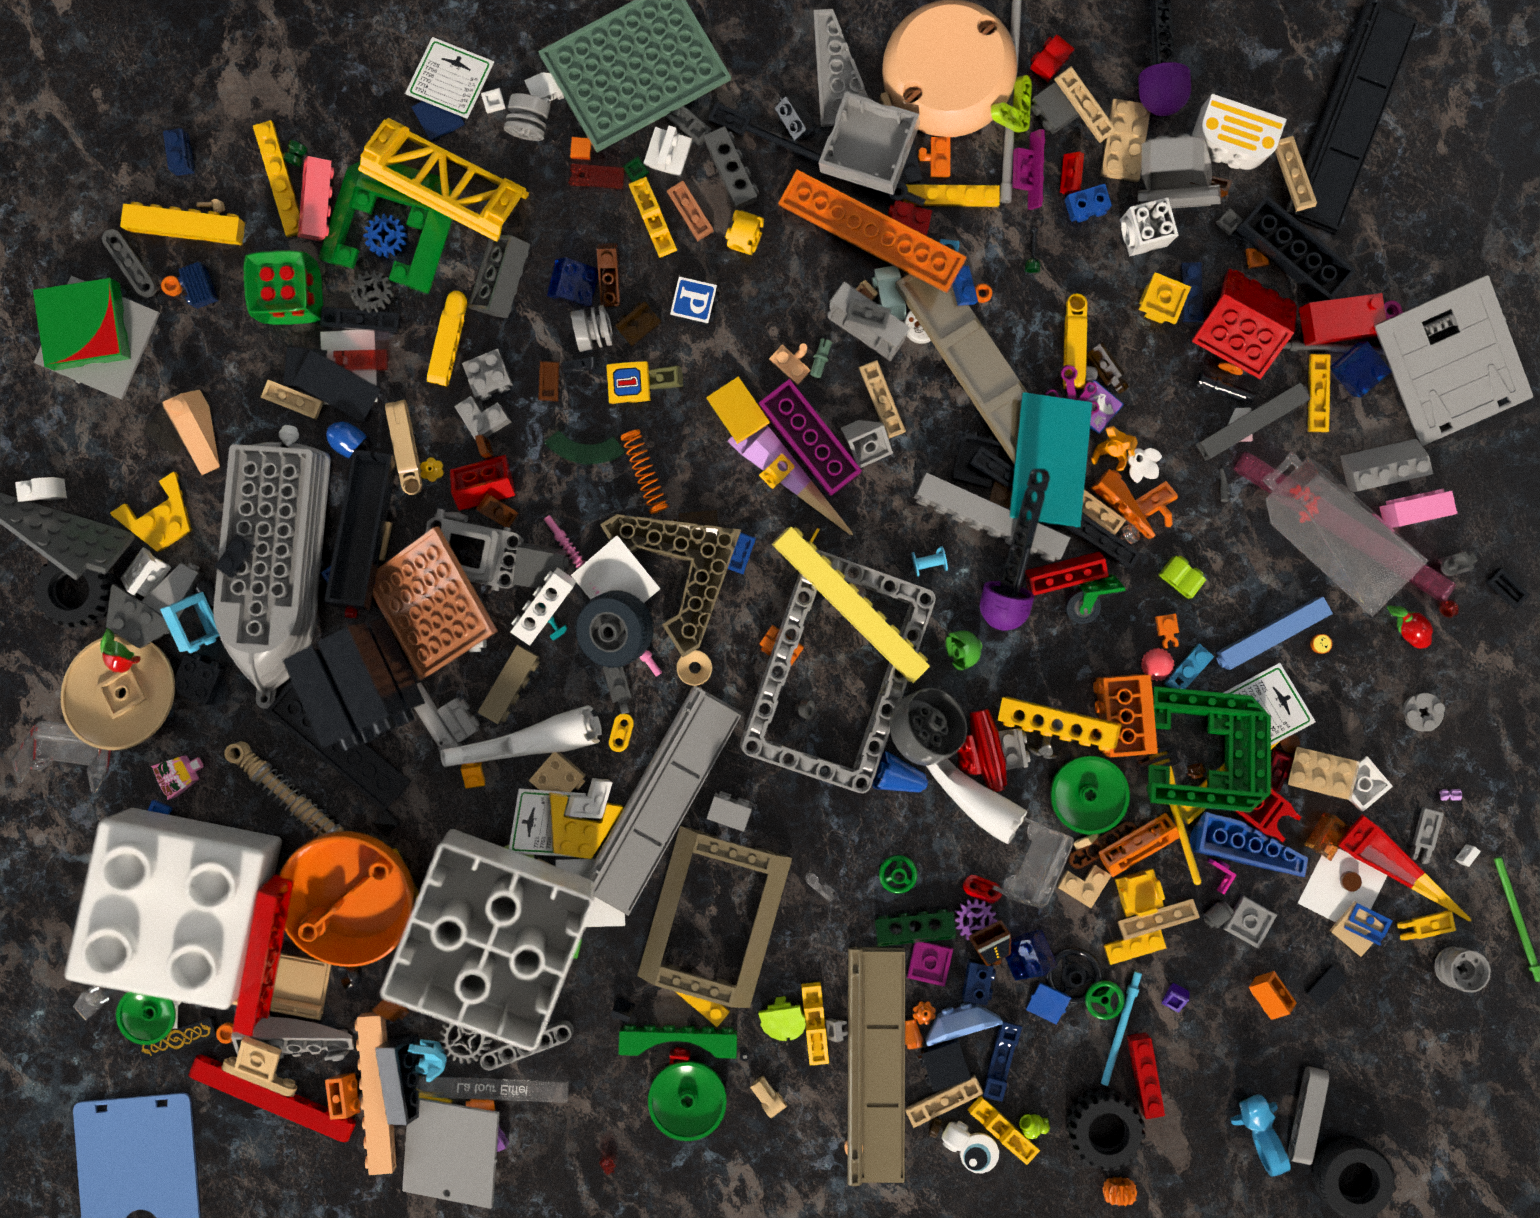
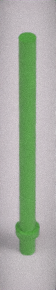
M1501 856L1495 857L1494 862L1530 964L1528 968L1532 971L1535 981L1540 982V963L1537 962Z

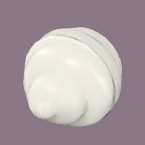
M291 425L282 426V429L279 431V438L286 446H290L299 438L298 429Z

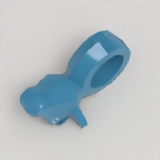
M1255 1095L1239 1102L1241 1114L1230 1119L1233 1125H1245L1252 1130L1256 1151L1267 1173L1272 1177L1289 1171L1290 1163L1288 1156L1272 1127L1275 1119L1273 1113L1278 1109L1275 1102L1268 1104L1262 1095Z

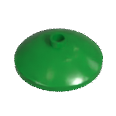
M128 991L119 1001L116 1010V1021L121 1033L130 1041L141 1045L154 1044L164 1039L173 1029L176 1020V1010L172 999ZM149 1009H152L154 1011V1014H151L149 1012Z

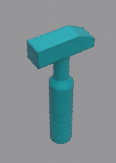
M538 603L539 607L546 608L544 603ZM553 616L548 620V623L556 631L550 635L554 641L563 635L568 627L565 625L559 629Z

